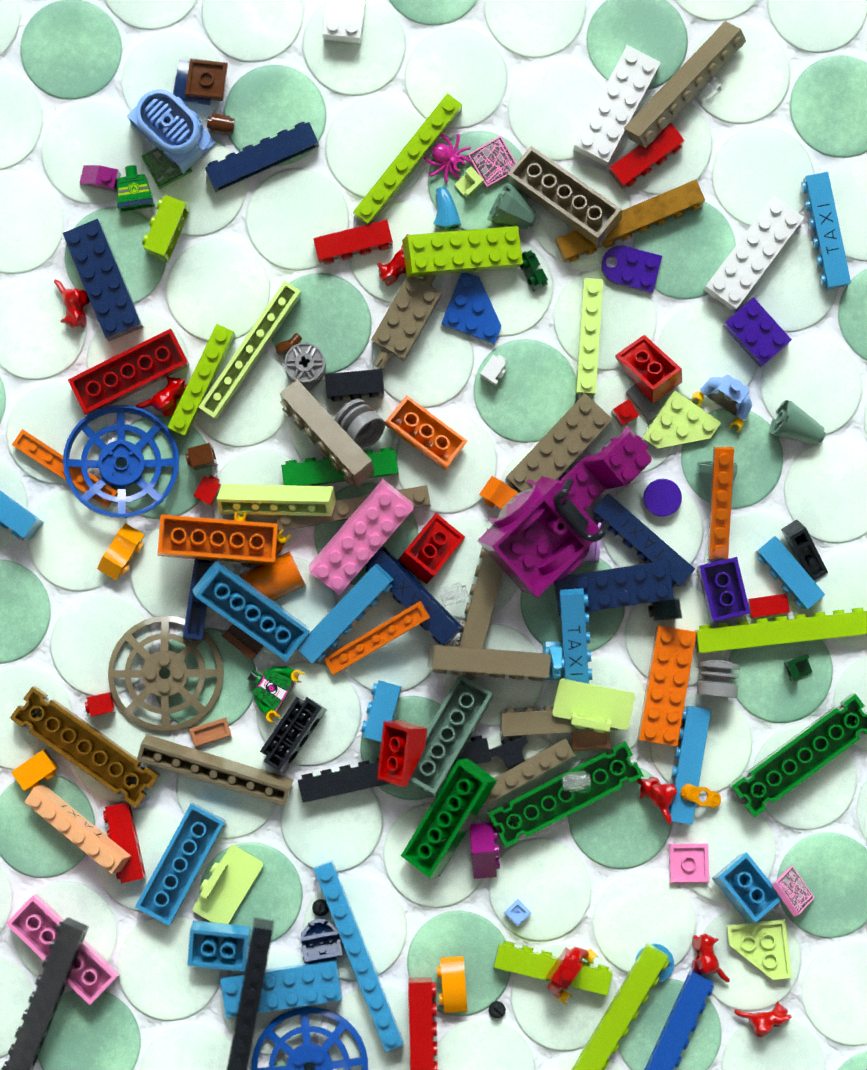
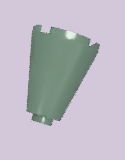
M785 400L781 403L775 412L778 414L776 420L772 419L771 434L815 445L824 440L826 433L822 425L792 401Z

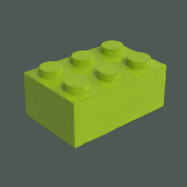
M164 195L163 199L160 198L156 207L158 212L156 217L153 216L149 224L151 229L149 234H145L142 244L148 255L169 263L190 209L186 202Z

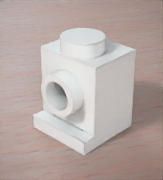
M493 355L480 373V376L496 386L498 384L496 379L497 377L499 379L502 378L506 372L504 367L508 361L500 355L497 357Z

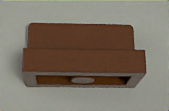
M234 624L221 635L251 660L264 647V645Z

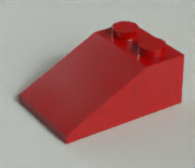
M645 335L615 355V358L638 389L652 403L682 383V368Z
M435 513L397 561L424 583L428 584L465 536Z
M384 721L377 779L401 787L407 786L425 749L427 728L404 721Z

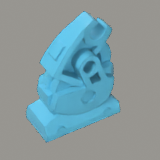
M543 641V653L551 655L549 678H543V680H560L564 674L562 641Z

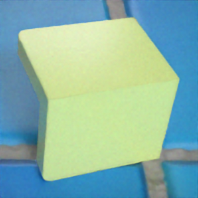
M470 166L465 171V175L455 183V187L468 199L483 185L484 180Z

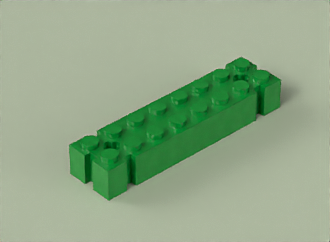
M850 694L840 702L842 706L840 709L837 707L831 708L747 771L749 773L747 778L740 776L729 784L738 798H745L746 801L743 805L752 817H756L767 809L764 805L768 801L775 803L860 740L859 733L867 734V712L864 713L862 711L865 705L856 694ZM847 717H853L852 725L846 723L848 721ZM755 785L758 787L759 785L761 786V788L759 789V794L753 793V791L755 790Z
M626 741L611 747L612 753L606 755L605 752H602L509 800L510 806L505 809L500 805L488 811L494 826L500 825L502 829L498 834L505 847L507 848L520 841L517 836L525 833L526 837L622 788L621 782L627 780L631 783L643 777L644 775L637 762L631 763L629 759L633 754ZM615 762H617V764H621V767H619V772H617L616 770H614V772L612 771ZM511 816L519 818L516 826H513V824L509 825L508 822L511 821Z

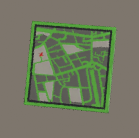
M156 147L141 157L159 190L193 172L189 168L183 174L179 166L169 160L162 149L159 150Z

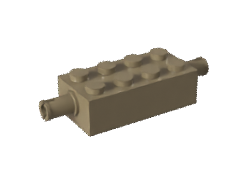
M437 275L423 276L422 279L406 277L371 339V343L381 349L373 365L379 366L380 369L384 370L391 356H395L405 362L442 297V292L432 286Z

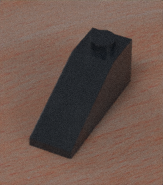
M795 520L781 529L799 563L814 581L828 573L806 527L802 523Z
M677 598L651 602V606H648L649 617H653L654 621L682 618L680 601Z

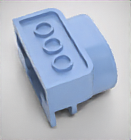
M166 90L149 91L141 97L137 106L127 115V118L152 145L159 150L162 149L167 158L176 163L184 174L216 142L203 128L199 120L200 117L193 110L190 111L182 99Z

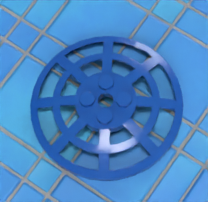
M114 405L88 414L74 427L64 448L63 467L67 484L72 493L88 509L111 518H131L151 511L169 495L178 475L179 454L173 435L159 418L138 407ZM117 413L116 425L104 427L96 433L87 425L100 416ZM125 413L139 415L151 421L154 425L146 433L138 427L125 424ZM82 430L90 439L83 449L81 460L69 459L73 442ZM159 430L167 438L173 458L161 459L159 448L152 439ZM117 431V441L106 444L100 438L109 432ZM125 431L136 433L142 438L136 444L125 441ZM147 443H149L154 452L155 459L144 460L141 452ZM95 444L101 450L98 460H87L89 450ZM124 459L127 465L124 468H119L116 466V461ZM173 466L170 482L161 495L153 488L159 479L161 467ZM69 467H81L83 478L90 488L83 495L76 489ZM156 467L154 476L148 484L141 478L144 468ZM87 468H99L102 478L94 484L89 477ZM107 483L118 486V497L108 495L102 492L101 489ZM136 483L143 489L135 495L127 497L125 495V486ZM97 494L105 500L118 502V513L101 510L89 503L88 500ZM146 494H149L156 500L141 510L126 513V502L138 500Z
M320 1007L296 1008L275 1018L260 1035L252 1058V1070H305L304 1064L307 1062L314 1063L315 1070H333L338 1068L350 1070V1067L362 1065V1070H368L366 1047L355 1027L338 1013ZM309 1014L324 1015L336 1020L339 1024L333 1032L322 1027L309 1026ZM301 1015L302 1027L290 1030L281 1038L273 1031L284 1020ZM345 1028L355 1039L361 1057L349 1059L345 1045L338 1038ZM310 1032L320 1033L327 1036L328 1039L322 1046L311 1043ZM302 1033L303 1044L293 1049L286 1043L292 1036ZM268 1037L276 1044L270 1055L269 1067L258 1068L259 1051L264 1040ZM334 1043L340 1049L344 1060L332 1061L328 1050ZM279 1049H282L289 1056L286 1066L275 1067L277 1053Z

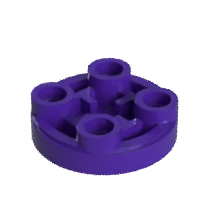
M665 478L652 481L646 487L643 494V503L646 509L658 517L672 515L678 510L682 502V493L678 485Z

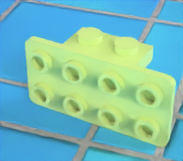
M560 679L552 713L555 717L570 719L571 724L578 729H586L588 727L593 728L595 732L599 733L610 732L611 727L627 730L630 724L635 694L630 691Z
M231 845L219 864L215 862L212 866L210 879H205L199 889L202 892L193 907V911L212 923L229 924L262 869L263 862L238 846Z

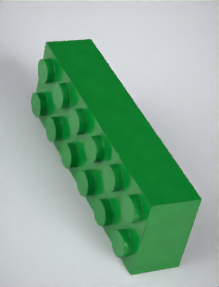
M468 758L458 760L402 852L401 857L428 878L439 877L498 780Z

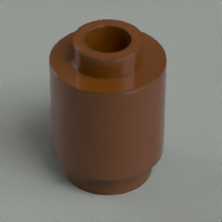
M212 113V117H208L207 128H210V133L233 134L235 119L227 115Z

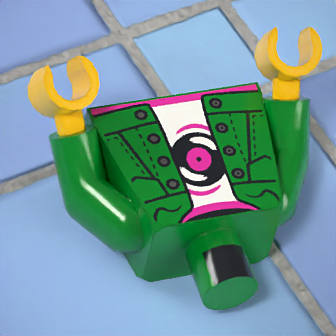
M273 666L270 670L266 669L263 675L255 670H252L247 680L256 685L253 690L255 694L254 701L259 711L273 725H275L273 722L275 716L281 718L276 712L282 706L295 682L302 683V681L298 680V676L300 674L305 675L304 672L287 666Z

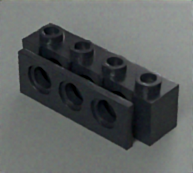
M296 697L260 750L262 754L267 755L264 762L276 771L285 773L327 709L309 697H306L305 700Z

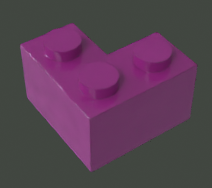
M493 822L471 824L470 841L473 878L497 877L496 869H500L499 857L496 858V856H499V845L494 843L498 842L497 830H493Z

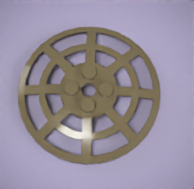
M153 617L134 625L117 642L109 661V687L117 706L133 722L156 731L179 730L198 722L215 705L223 685V661L215 642L206 631L203 630L202 641L205 640L209 644L216 660L217 669H205L203 658L196 648L201 643L200 641L192 640L190 642L179 635L169 633V622L185 625V619L179 617ZM161 622L160 634L149 636L141 642H138L132 636L135 631L146 625ZM161 639V651L150 654L144 648L146 644ZM169 639L178 641L186 647L179 654L168 651ZM127 641L134 649L127 658L125 670H114L117 654L123 643ZM191 652L197 659L199 669H188L184 661ZM139 653L145 659L142 670H131L133 659ZM163 668H167L170 671V676L167 679L160 677V671ZM188 677H199L197 687L194 693L191 694L184 687ZM205 677H217L214 693L207 705L204 706L197 700V697L203 689ZM114 678H125L127 689L134 699L127 708L117 694ZM131 678H142L145 689L139 695L136 694L132 686ZM151 693L161 696V708L151 706L144 702V700ZM179 693L186 699L184 703L169 708V696ZM140 705L148 711L161 714L162 725L145 722L132 713ZM190 705L199 712L196 716L185 722L170 725V713L179 712Z

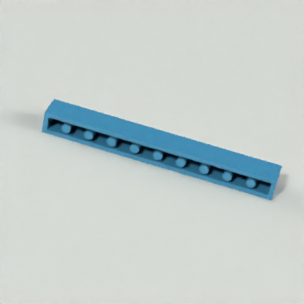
M331 860L314 867L315 874L385 1052L404 1044L403 1037L334 862Z

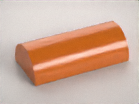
M407 395L385 421L387 428L445 471L468 441Z
M290 551L276 557L274 565L261 564L238 575L272 601L306 586Z

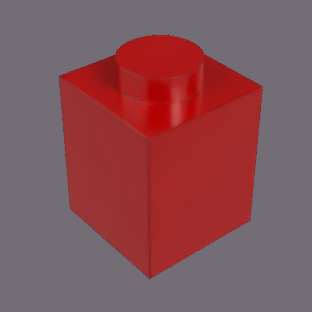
M629 399L611 411L621 428L639 416Z
M212 475L209 477L203 476L193 496L212 506L221 488L220 479Z
M111 692L87 697V702L84 703L86 712L90 713V717L116 711Z

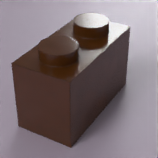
M210 443L187 448L188 453L185 454L187 464L195 471L218 465L214 448Z

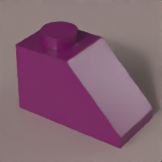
M83 165L79 184L117 193L118 178H120L121 174L118 169L110 167Z

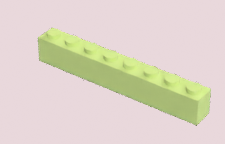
M286 281L282 283L199 405L200 410L215 420L218 419L301 297L300 290Z

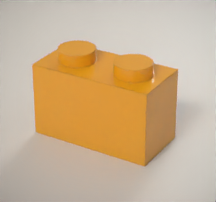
M44 749L11 773L24 791L28 789L32 791L34 787L40 786L39 782L44 778L49 780L55 776V770L59 767L47 750Z

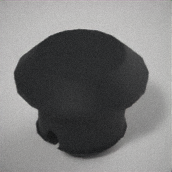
M318 899L313 903L312 910L315 915L324 916L328 913L329 907L326 900Z
M495 1001L490 1004L488 1011L491 1017L498 1019L504 1016L506 1008L502 1002Z

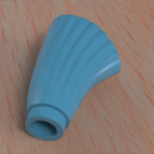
M446 186L437 188V214L433 225L448 231L460 227L461 221L449 190H447Z

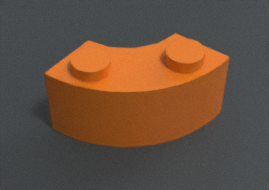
M491 476L479 495L485 499L483 503L491 508L495 506L501 510L518 492L503 481Z

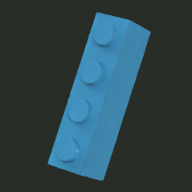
M773 536L755 551L758 554L756 557L763 565L766 563L770 568L769 573L775 580L779 579L782 582V589L788 595L790 593L795 598L793 601L800 609L808 610L825 595L776 536Z

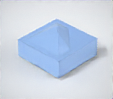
M517 899L504 914L518 927L531 915V912Z

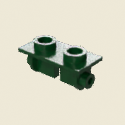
M532 250L523 252V264L519 267L523 270L528 285L535 292L540 287L548 285V278L542 268L536 271L535 268L540 266L536 254Z

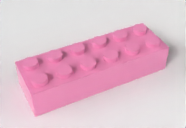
M382 479L309 564V572L340 595L414 509L413 502Z
M36 893L15 913L6 925L44 960L46 957H49L51 952L49 950L50 943L57 937L56 928L59 922H63L64 919ZM84 939L67 984L91 1005L120 973Z

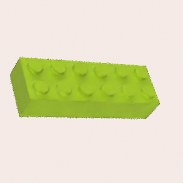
M518 226L412 234L402 239L407 277L513 269L523 264Z

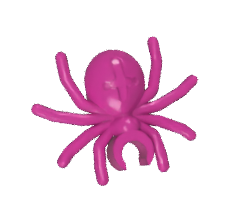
M459 133L457 134L454 149L448 137L440 134V137L445 139L450 146L449 148L445 144H437L433 147L432 155L440 163L430 161L426 157L424 158V161L431 165L442 166L435 172L430 173V177L437 175L445 168V183L448 182V169L459 179L460 175L455 171L461 170L456 167V164L461 162L465 165L463 160L468 163L471 162L469 158L460 154L470 150V146L457 151L460 141Z

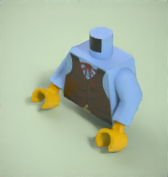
M725 375L722 378H709L700 388V392H695L691 398V402L693 399H698L697 406H700L704 400V395H706V397L737 416L738 418L734 419L730 424V429L734 424L738 426L737 433L744 426L743 420H746L752 408V401L750 396H748L749 388L743 385L740 380H736L730 375Z

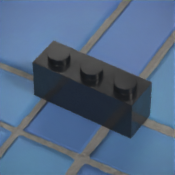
M382 369L325 374L327 399H331L332 402L343 401L345 397L355 400L362 399V396L369 395L370 398L381 397V394H385Z

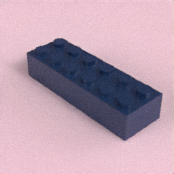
M95 219L62 233L105 338L111 341L143 328L144 326L101 222Z
M670 560L567 575L563 579L554 582L559 616H561L560 590L583 588L584 595L588 594V606H584L585 612L676 598Z

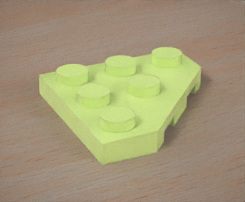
M673 390L641 438L655 448L710 439L721 422Z
M785 919L759 921L752 924L726 925L728 943L732 948L772 980L792 978Z

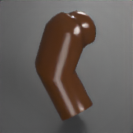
M295 333L290 340L279 342L275 348L276 353L280 356L287 354L292 346L301 342L302 337Z

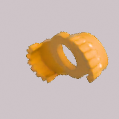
M685 784L681 788L682 791L680 793L685 801L696 802L699 806H709V808H716L721 803L720 794L716 791H710L707 787ZM702 791H705L707 794L704 802H701L699 799Z

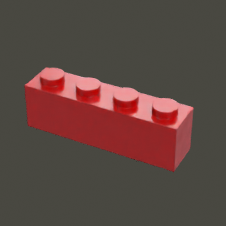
M670 123L646 148L639 145L610 166L609 172L622 189L625 186L629 188L637 182L636 178L641 175L643 177L648 175L654 165L658 164L660 166L668 159L667 156L673 153L675 155L682 150L685 140L674 125Z
M387 220L313 238L319 263L324 265L332 264L335 262V259L342 258V260L351 259L353 255L359 253L361 256L372 253L371 250L375 249L384 251L390 249V246L393 245Z
M124 802L105 807L103 817L105 823L108 822L110 829L107 830V836L131 855L123 869L116 873L117 880L120 879L121 883L145 878L146 874L131 804Z

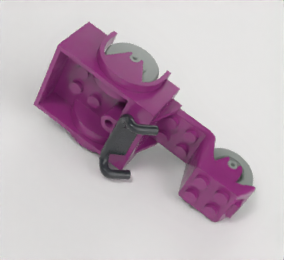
M627 426L621 435L610 439L598 454L581 459L560 481L543 476L536 483L532 480H527L526 483L532 489L523 490L511 498L501 509L498 519L490 517L488 520L492 526L477 541L521 591L538 598L552 583L563 579L574 571L587 556L590 545L605 536L609 527V521L603 520L599 529L585 510L605 490L629 485L651 463L649 447L640 436H637Z

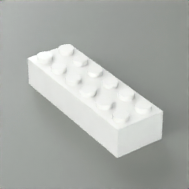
M628 45L626 46L574 144V151L607 167L625 133L624 127L632 120L661 62Z
M773 195L703 290L734 312L804 217Z

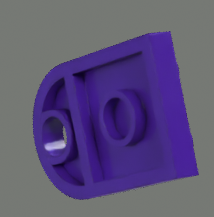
M619 245L610 248L605 253L601 268L604 276L612 283L653 293L662 256ZM614 258L617 265L615 267H608L606 260Z

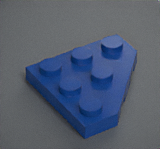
M467 272L460 273L441 325L495 344L502 325L481 279Z

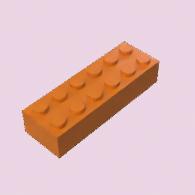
M161 514L157 556L274 565L278 524Z
M660 625L656 626L638 740L671 746L678 745L697 632Z

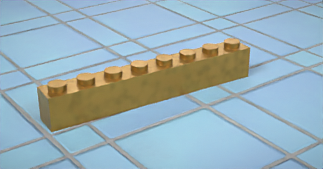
M696 179L622 210V219L599 247L575 230L556 238L555 243L563 261L572 263L579 260V256L585 253L588 256L596 253L597 248L602 246L608 248L614 245L616 240H627L635 232L644 233L650 229L649 226L654 224L657 226L663 225L668 222V218L674 216V219L685 215L684 212L687 210L696 211L702 208L705 198Z

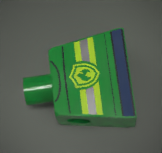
M136 165L126 166V177L118 178V210L124 212L156 207L145 174L138 175Z

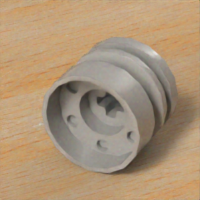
M307 342L298 343L292 346L286 354L284 360L285 369L292 381L298 379L303 386H312L324 377L326 371L325 358L321 350L314 344ZM303 359H306V361L309 362L307 364L308 367L304 368L303 365H300L302 364Z
M362 399L348 402L339 410L335 417V421L362 450L373 446L385 430L384 420Z
M723 660L699 662V666L708 667V670L699 671L698 673L706 676L707 681H698L697 694L737 698L738 685L730 683V679L739 678V675L731 674V670H740V665Z

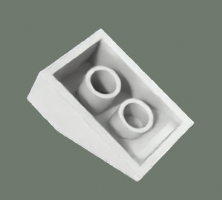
M327 0L322 33L323 40L361 44L366 0Z

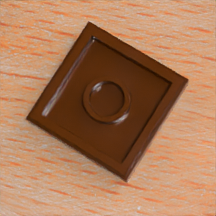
M190 59L185 97L223 101L228 63Z

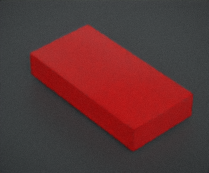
M787 594L748 599L751 618L790 613Z

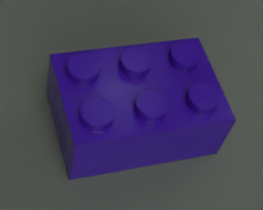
M754 297L722 325L760 368L792 340Z
M737 557L697 566L710 622L750 613Z

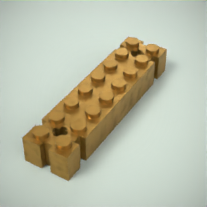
M32 686L23 698L27 703L24 706L19 705L10 719L21 727H26L27 725L31 727L28 731L115 794L124 793L126 796L123 799L135 808L139 807L147 796V793L144 792L146 787L152 788L161 775L149 766L145 767V769L140 767L142 762L138 761L135 756L56 700L47 701L48 695L36 686ZM41 709L42 716L36 718L35 715L37 713H35V710ZM134 776H135V777L137 778V779H135V781H137V783H136V784L134 783V784L131 785V784L129 783V781H131V780H128V779H129V777H134Z

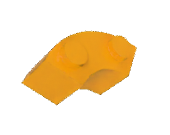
M125 523L102 556L97 569L116 581L121 575L125 576L130 568L128 564L136 552L139 553L144 546L142 540L145 534Z
M463 956L440 958L441 966H437V976L442 978L443 993L439 994V1003L444 1005V1013L467 1011Z

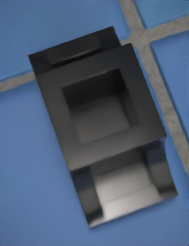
M525 735L514 740L509 737L501 740V745L489 750L492 757L502 758L508 768L525 761L522 750L528 741Z

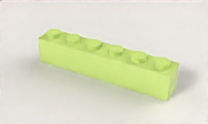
M584 278L575 395H583L585 393L588 396H595L603 279Z
M222 484L216 499L220 514H235L239 510L238 514L247 512V514L332 516L336 503L333 486Z

